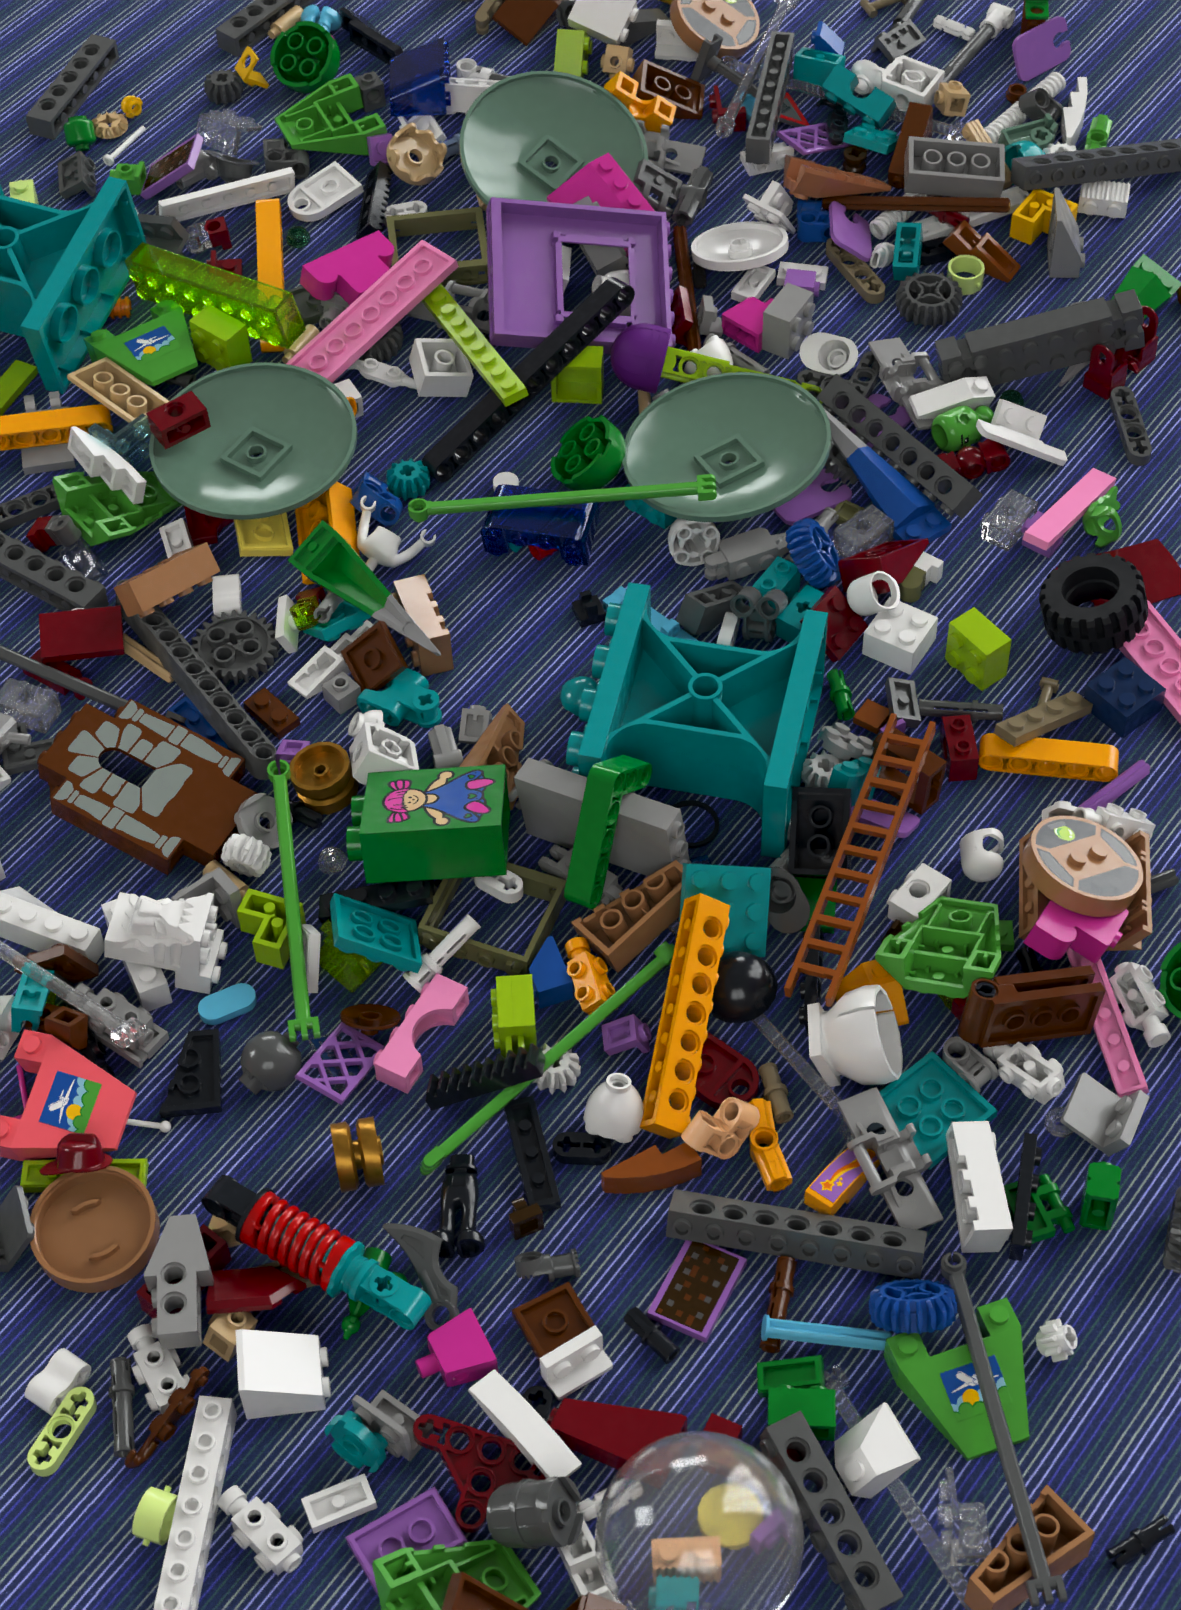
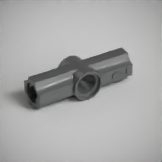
M699 166V168L694 169L688 183L681 186L678 203L672 214V220L679 227L683 225L686 228L688 225H691L698 210L703 209L706 204L707 191L713 181V173L710 172L708 167Z

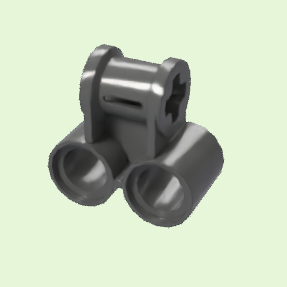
M747 586L741 589L732 598L730 607L733 614L743 618V639H765L766 642L771 643L776 631L775 619L787 607L788 599L786 594L779 589H772L763 597L755 587ZM742 598H746L749 601L750 606L744 604ZM768 600L776 605V609L770 607Z

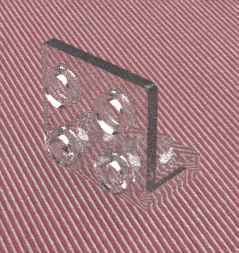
M223 109L222 112L210 110L209 113L199 114L196 134L198 133L204 138L203 145L234 156L238 152L241 133L261 131L262 125L255 123V119L251 117L236 116V112L233 110Z
M945 1467V1480H939V1499L943 1503L937 1504L938 1524L943 1525L945 1530H941L942 1552L948 1551L950 1566L981 1565L992 1551L984 1502L958 1503L953 1467Z

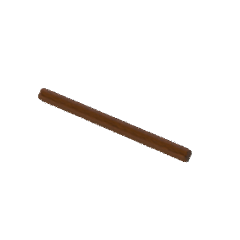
M833 196L823 197L822 199L824 210H829V205L832 201H837L844 205L846 210L1007 213L1011 205L1009 198Z
M682 225L673 228V239L679 285L687 288L694 322L691 329L685 332L687 351L690 352L695 348L698 350L701 348L687 231Z

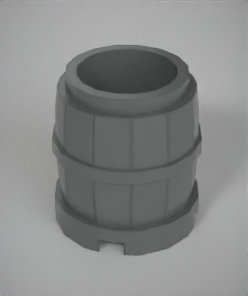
M549 1477L546 1480L523 1479L520 1482L503 1484L493 1491L488 1500L487 1523L489 1531L496 1542L507 1548L538 1549L543 1546L564 1547L572 1545L577 1541L583 1523V1513H577L576 1505L577 1501H581L580 1493L575 1483L569 1477Z

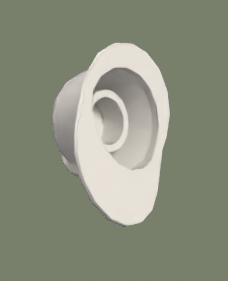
M817 332L811 334L804 339L800 346V358L806 367L833 376L835 374L841 376L854 368L858 359L857 346L852 340L829 333Z

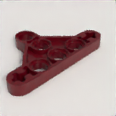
M433 1414L421 1415L414 1422V1440L424 1448L439 1452L460 1494L455 1521L464 1532L473 1533L482 1528L487 1517L488 1500L493 1491L497 1490L501 1485L520 1482L523 1479H547L542 1472H540V1476L534 1475L538 1468L535 1463L526 1471L516 1468L514 1459L518 1454H522V1452L510 1439ZM427 1423L433 1424V1431L440 1434L443 1433V1427L448 1428L445 1434L444 1445L439 1444L441 1436L430 1434L428 1438L422 1437L423 1431L419 1428H425ZM455 1433H463L469 1438V1444L465 1449L458 1450L450 1444V1438ZM495 1443L500 1447L501 1455L495 1460H488L483 1456L482 1448L486 1444ZM477 1475H485L489 1478L491 1486L485 1492H477L471 1485L472 1479ZM467 1507L476 1508L480 1513L479 1521L472 1525L464 1523L460 1516L462 1510Z

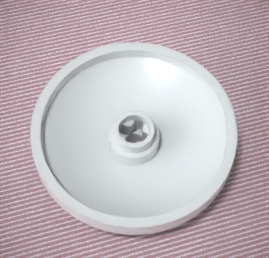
M756 221L736 222L712 228L696 237L691 244L693 261L703 268L715 271H742L758 268L778 260L789 248L788 234L783 228L775 224Z

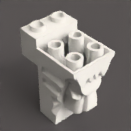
M119 892L104 940V957L175 971V988L210 994L212 984H218L220 979L221 966H218L219 959L225 960L228 943L223 942L224 930L217 929V923H215L218 906H214V894L207 893L198 897L188 898L186 901L184 898L172 901L169 898L154 900L143 895L138 897L136 894Z

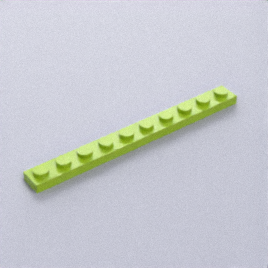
M440 283L422 300V303L506 407L528 396L524 384Z

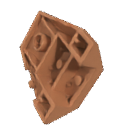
M790 155L785 156L783 186L790 190L789 194L799 199L808 200L809 197L823 198L891 190V186L880 179L842 171L836 167L816 164L814 161Z

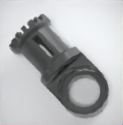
M575 1248L571 1249L570 1253L550 1256L549 1253L542 1254L538 1251L521 1253L514 1258L517 1276L525 1279V1276L529 1279L530 1275L535 1278V1276L547 1274L549 1283H552L556 1278L574 1275L576 1278L581 1277L580 1265L576 1263L579 1262V1259H577L578 1255Z

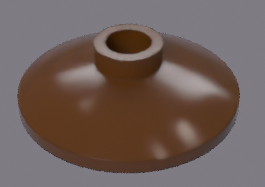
M377 1004L353 1005L343 1009L340 1013V1020L344 1024L361 1030V1033L370 1036L377 1035L381 1030L398 1025L401 1019L400 1013L395 1009Z

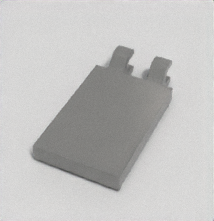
M59 391L49 392L51 409L37 410L34 394L25 395L24 404L26 412L23 413L69 408V406L62 407ZM68 443L21 448L24 475L76 468L75 457L68 450Z

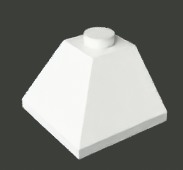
M885 1402L834 1442L835 1468L852 1496L871 1499L921 1460L889 1405Z

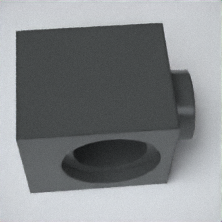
M375 71L354 78L360 87L364 107L362 109L365 113L386 106L384 83Z

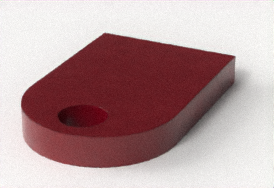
M708 1032L706 1041L703 1044L701 1054L702 1065L697 1074L695 1096L717 1110L722 1102L729 1097H735L747 1103L755 1099L759 1089V1074L755 1065L748 1058ZM742 1085L749 1091L743 1095H738L732 1089L735 1086Z

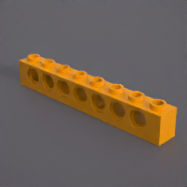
M702 893L684 899L643 1101V1117L639 1127L668 1139L681 1136L691 1121L689 1115L692 1101L696 1095V1079L702 1065L701 1054L708 1034L706 1028L709 1014L713 1008L712 997L714 987L719 978L718 967L724 952L723 941L725 931L730 921L728 917L730 905Z

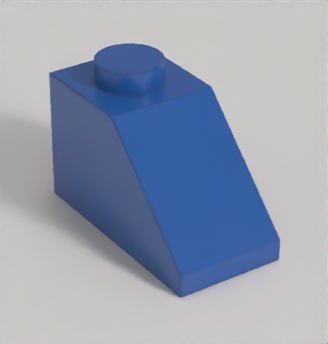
M549 936L529 967V974H532L534 998L539 1009L573 999L571 977L567 974V968L553 936Z

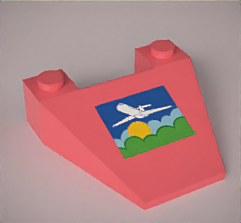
M24 1029L14 1058L26 1072L36 1073L37 1077L21 1119L0 1115V1157L18 1161L56 1158L58 1143L64 1136L70 1133L94 1134L99 1139L103 1152L117 1151L137 1093L53 1035Z

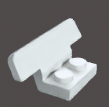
M999 399L991 424L980 419L977 420L976 428L985 438L1060 466H1064L1068 460L1065 451L1046 445L1043 441L1039 440L1047 419L1046 415L1007 400Z

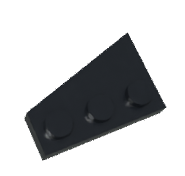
M219 1028L188 1031L177 1061L176 1073L169 1083L165 1103H162L159 1111L160 1118L222 1112Z

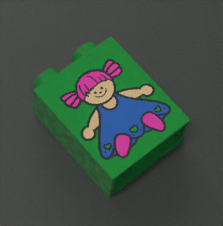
M505 764L368 773L365 795L352 796L351 815L353 826H348L346 831L347 854L350 862L363 861L366 884L507 875L511 812Z

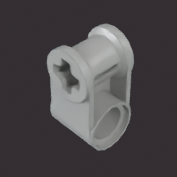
M951 1037L944 1043L942 1060L978 1093L981 1092L980 1088L990 1079L995 1080L999 1076V1072L992 1061L983 1056L961 1037ZM957 1053L960 1054L962 1057L954 1058L950 1056V1054Z

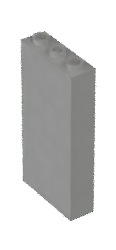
M528 757L514 777L527 834L571 849L574 846L587 777ZM632 792L623 795L609 863L645 876H650L675 860L682 866L683 863H691L681 809Z

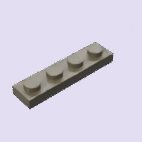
M1071 691L997 723L994 734L1013 747H1016L1091 714L1093 704L1079 693Z

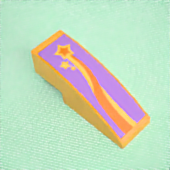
M848 1148L844 1150L816 1177L805 1190L804 1204L818 1213L834 1216L844 1203L848 1204L867 1181L853 1151H849ZM867 1149V1152L875 1168L877 1169V1167L880 1165V1162L875 1152L872 1149Z

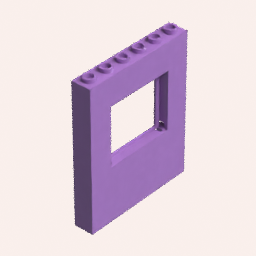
M490 198L486 209L489 338L491 345L536 348L564 321V318H567L572 313L564 311L562 243L628 248L629 285L635 291V297L630 304L631 316L619 315L588 346H604V354H611V348L616 337L629 327L627 323H631L630 326L648 323L671 329L668 347H675L676 336L672 334L675 314L674 311H671L674 293L673 289H670L672 267L669 266L668 260L671 257V245L668 244L667 239L670 234V222H667L666 212Z

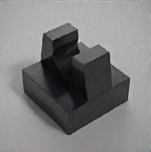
M590 590L580 592L579 600L571 602L572 611L581 628L605 621L606 612L598 596H592Z

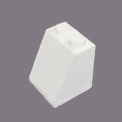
M246 1329L236 1330L238 1391L247 1419L326 1410L325 1397H331L329 1377L323 1376V1367H329L327 1347H321L318 1335Z

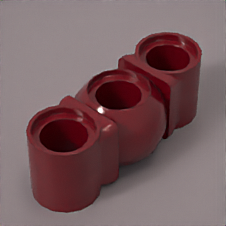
M990 439L979 442V448L974 446L963 447L956 456L954 451L937 455L958 474L967 479L979 477L983 474L984 470H986L987 474L1002 471L1010 464V458L1004 444Z

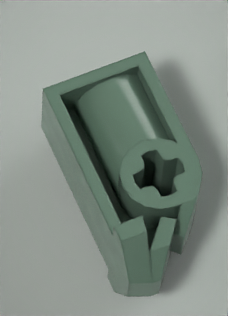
M1048 113L1045 114L1043 119L1001 129L998 144H1004L1005 148L1006 145L1027 140L1036 143L1043 150L1048 147V144L1054 143L1059 125Z

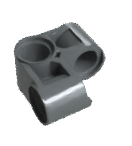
M284 138L263 139L266 173L291 167L295 172V179H304L309 175L310 156L305 150L288 149L287 141Z

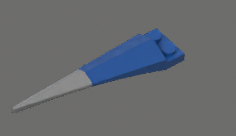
M825 410L830 422L832 441L860 481L896 541L928 538L929 543L950 531L952 524L935 508V503Z

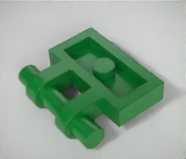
M1048 1174L1039 1176L1038 1183L1040 1186L1037 1188V1194L1031 1193L1030 1202L1036 1203L1034 1221H1028L1027 1230L1033 1231L1031 1244L1054 1237L1056 1229L1053 1224L1060 1225L1065 1234L1075 1230L1071 1220L1073 1215L1069 1207L1064 1206L1059 1196L1061 1191L1057 1183L1051 1181ZM1018 1181L1004 1185L1012 1220L1014 1219ZM1041 1201H1048L1052 1210L1046 1212Z

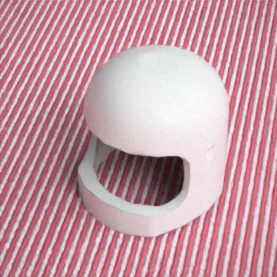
M876 571L851 582L847 589V601L850 608L858 615L870 616L896 608L900 602V590L893 577L883 571ZM884 580L888 583L891 591V602L888 607L878 603L877 593L872 585L874 581Z
M985 828L972 831L961 838L959 844L964 874L976 882H989L998 877L1004 866L1003 858L998 854L1004 849L1003 834L995 828ZM988 836L998 841V844L990 851L983 848V839Z

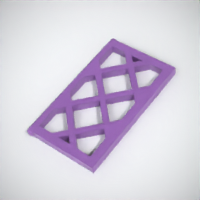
M826 122L780 130L776 134V136L802 155L852 146V144L845 142L842 145L834 146L828 139L818 137L819 135L828 138ZM802 138V139H806V140H809V141H813V143H810V142H807V141H803V140H800V139Z
M341 1022L299 1070L295 1078L342 1105L374 1067L373 1060L380 1049H384L385 1046ZM341 1032H344L351 1036L352 1041L338 1042L337 1037ZM361 1047H370L376 1053L372 1057H364ZM355 1048L358 1058L343 1059L340 1049ZM326 1050H334L336 1059H321V1055ZM361 1065L362 1069L356 1076H349L346 1066ZM339 1066L342 1077H327L324 1067ZM310 1068H318L321 1078H311L306 1073ZM345 1084L346 1089L339 1094L332 1090L330 1085Z

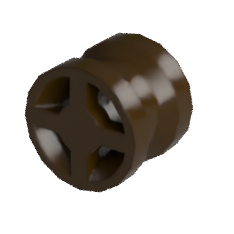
M855 145L847 147L843 152V170L850 173H864L866 170V149Z

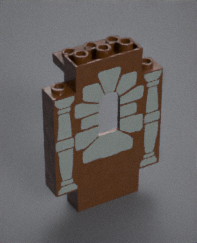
M132 699L124 707H119L114 717L86 703L80 711H76L72 715L69 725L64 731L61 730L57 733L51 747L48 750H44L37 760L39 778L48 782L52 814L166 875L171 873L183 855L204 866L213 860L220 862L225 842L227 843L228 838L232 834H239L237 825L234 822L235 813L238 812L240 805L245 800L258 794L239 783L245 775V758ZM115 750L155 771L144 785L139 788L105 770L98 761L103 753Z

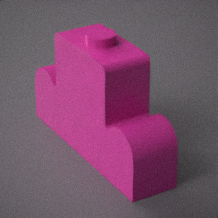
M378 230L302 265L300 284L318 300H330L333 298L334 293L337 292L351 305L391 268L394 246Z
M1050 900L1023 943L1051 960L1061 959L1067 950L1071 948L1089 961L1097 963L1108 947L1114 949L1122 937L1123 933L1118 930L1129 912L1126 909L1114 916L1093 917L1075 913Z

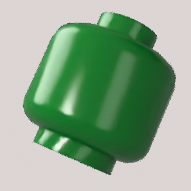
M86 116L68 118V122L63 127L66 144L69 147L75 148L76 152L90 150L89 146L96 142L94 123L87 119Z

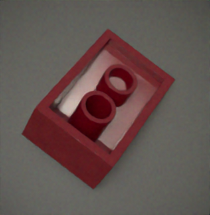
M928 538L887 541L839 560L838 565L844 592H847L852 581L876 571H883L896 580L897 584L902 583L929 544ZM877 580L872 583L877 594L891 592L888 583L884 580Z

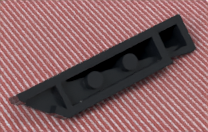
M344 7L340 9L342 28L349 32L351 42L408 78L422 70L403 52L400 46L386 38L363 16Z

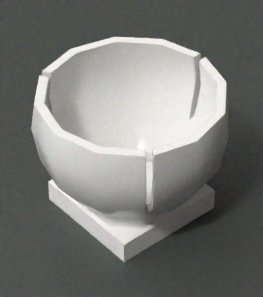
M866 985L846 992L829 1011H824L819 1002L807 1005L809 1057L828 1087L841 1085L840 1075L861 1085H884L900 1078L903 1067V1053L895 1012L889 1011L876 1014V1012L893 1010L887 992L880 985Z

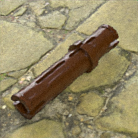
M780 1256L777 1258L775 1276L768 1290L770 1300L766 1314L769 1315V1318L786 1320L790 1298L794 1296L793 1279L798 1264L792 1257ZM767 1338V1341H762L761 1339L759 1348H762V1351L767 1353L780 1352L781 1339Z

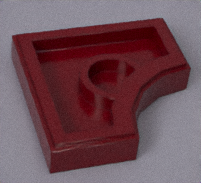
M184 506L193 546L205 542L208 545L218 543V535L222 529L229 523L234 522V519L212 517Z

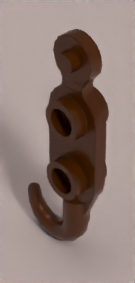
M205 1366L199 1369L195 1368L191 1372V1378L185 1389L179 1387L171 1394L168 1399L170 1405L166 1411L158 1415L149 1425L150 1436L137 1453L136 1450L132 1449L126 1456L125 1466L127 1468L133 1469L142 1465L159 1446V1441L167 1442L177 1430L175 1424L181 1416L188 1414L196 1404L194 1399L196 1390L200 1386H205L209 1380L210 1371Z

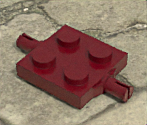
M836 585L829 587L810 609L828 613L826 655L832 662L839 661L868 627L863 618L850 608L846 597Z

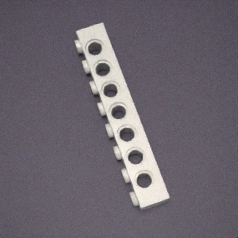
M199 1395L153 1610L198 1609L219 1507L217 1502L221 1497L237 1419L232 1398Z

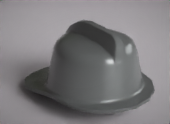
M204 150V153L216 158L218 174L227 183L250 178L253 166L260 164L258 161L240 159L217 151Z
M768 867L771 868L768 922L782 933L792 934L798 932L807 924L810 917V905L807 897L802 891L798 880L787 870L780 867Z

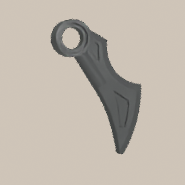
M385 1223L382 1227L404 1250L418 1275L424 1291L431 1298L432 1304L425 1312L424 1318L427 1326L434 1331L442 1326L438 1325L434 1318L435 1312L440 1307H446L449 1310L450 1317L448 1321L460 1314L457 1308L458 1287L444 1276L439 1264V1251L443 1239L414 1226Z

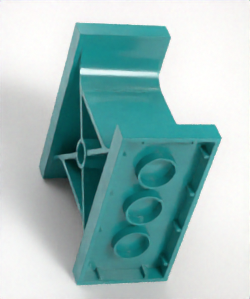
M108 176L94 202L81 209L71 211L59 210L6 197L0 184V331L25 337L45 389L48 391H59L60 394L64 395L71 383L67 379V375L79 369L88 353L84 338L103 327L148 248L126 180Z
M628 582L623 603L610 602L608 605L604 634L605 636H611L612 639L609 642V646L600 644L596 646L592 663V677L600 680L596 688L585 687L583 690L579 708V720L588 723H586L583 732H571L567 745L566 764L574 766L572 769L573 773L588 777V773L594 764L620 755H627L651 763L652 775L646 786L744 802L755 809L762 819L761 855L781 858L780 855L786 850L788 842L792 787H800L803 763L807 759L824 685L828 613L806 609L800 633L791 643L780 649L759 651L675 638L661 633L651 624V585Z

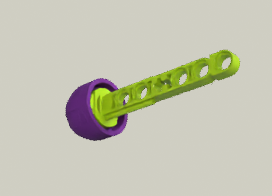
M648 323L634 324L624 329L616 337L610 355L613 371L621 382L631 388L656 394L660 377L687 383L707 377V370L711 367L718 368L721 374L734 372L762 373L730 365V361L668 347L671 329ZM676 358L681 359L677 371H673L676 365ZM684 362H693L696 365V372L694 374H686L682 369ZM783 378L801 386L808 392L814 391L819 395L822 391L816 385L803 382L800 385L795 380Z

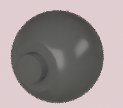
M264 1031L256 1034L246 1043L242 1050L240 1064L243 1074L238 1080L255 1095L261 1090L274 1092L288 1087L295 1081V1075L301 1069V1052L296 1048L300 1043L297 1040L296 1042H290L287 1031L283 1035L278 1031Z

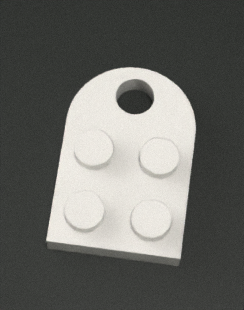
M334 161L297 185L290 192L287 202L293 217L300 221L312 222L326 217L364 192L361 183ZM306 205L303 209H297L300 206Z

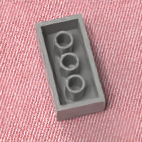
M909 136L904 155V193L951 197H1001L1005 183L1004 144Z

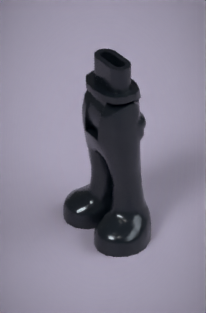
M471 1154L451 1155L450 1165H447L445 1168L446 1174L443 1179L440 1195L438 1230L431 1231V1233L443 1239L439 1251V1257L441 1258L454 1257L455 1216L458 1209H461V1225L456 1244L458 1255L461 1258H472L480 1255L485 1248L484 1236L476 1231L479 1197L478 1169L474 1165L475 1157Z

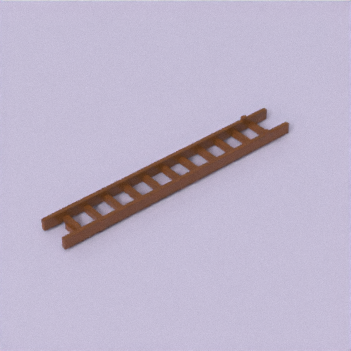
M890 714L784 986L786 997L791 998L800 973H805L832 980L825 1001L826 1006H833L919 774L925 764L927 753L936 732V722H929L922 740L893 734L897 725V714ZM889 743L919 749L915 762L886 756ZM884 765L911 771L907 783L877 778L880 766ZM872 787L902 793L898 806L868 800ZM863 810L893 815L890 828L886 829L859 823ZM854 833L885 839L881 851L850 845ZM846 854L877 861L872 875L841 868ZM837 877L868 884L863 898L832 891ZM828 901L858 907L859 910L854 922L823 915ZM819 924L850 931L845 946L815 939L814 936ZM809 949L841 955L836 970L805 963Z

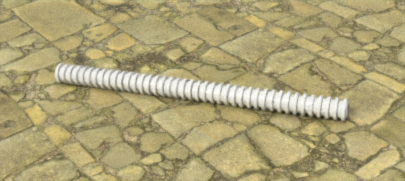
M1052 72L1030 91L1044 88L1054 98L1065 89L1066 81L1060 73ZM1017 101L984 129L991 141L998 144L1001 129L1020 125L1029 117L1020 110ZM905 193L903 196L935 197L936 195ZM884 211L870 222V231L876 238L884 239L897 228V222H905L917 211Z

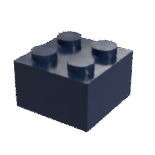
M1124 657L1086 684L1084 698L1093 704L1091 713L1123 739L1162 710L1166 688L1128 658Z

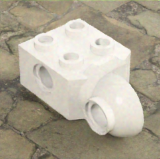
M904 55L895 58L886 69L864 59L855 62L851 69V72L857 75L859 84L854 89L855 92L862 95L871 94L876 87L894 98L897 105L895 109L904 113L907 112L909 102L932 106L934 94L938 90L940 82L944 81L945 74L944 70Z
M370 710L363 714L357 712L353 716L348 728V735L354 739L349 748L353 778L363 785L367 784L368 773L419 770L415 743L407 737L385 728L382 710Z

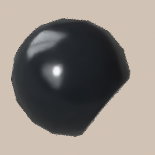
M730 951L721 956L718 967L719 978L714 987L712 997L713 1008L711 1013L713 1017L726 1023H744L756 1019L769 1009L776 998L778 983L774 970L763 959L747 952Z

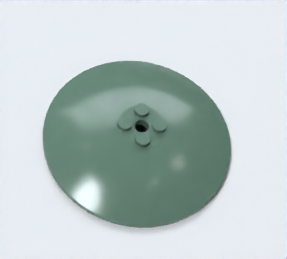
M556 71L519 73L493 84L473 102L467 111L460 132L459 153L462 168L470 186L487 206L491 197L548 202L547 196L589 162L608 152L636 188L640 190L641 186L633 182L638 163L642 159L648 161V150L642 130L634 116L618 98L603 87L587 79ZM550 161H552V162H554L557 166L554 167V168H551V167H548V166L545 164V162H550Z
M268 362L249 363L228 367L208 374L182 389L171 399L173 400L192 390L207 408L210 428L168 449L162 446L152 432L149 442V455L155 476L163 489L176 501L189 509L212 517L235 520L259 519L283 514L299 508L316 499L335 484L347 469L354 455L357 444V425L348 399L341 390L323 376L294 365ZM262 453V455L259 457H252V455H258Z
M753 372L711 375L687 382L666 392L639 414L625 438L626 453L622 461L630 486L696 482L697 475L713 474L716 477L717 497L714 500L698 501V495L642 500L664 514L684 520L697 522L741 520L768 512L785 504L803 492L816 479L825 466L831 449L830 422L820 402L810 392L789 380Z

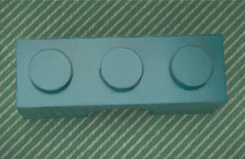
M837 63L822 85L824 97L833 104L838 102L843 105V109L852 116L855 114L859 115L864 123L872 124L881 129L897 107L895 99L876 87L865 98L855 97L853 92L859 84L857 75Z

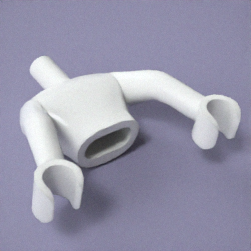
M365 495L361 498L360 508L362 515L357 533V548L369 558L366 564L372 572L377 564L391 568L400 566L410 561L424 547L434 545L436 534L430 541H426L423 538L427 529L421 532L420 539L400 554L397 553L401 538L386 528L377 526L375 531L368 536L370 517L376 508V501H374L371 507H366L363 503L366 501L367 496Z

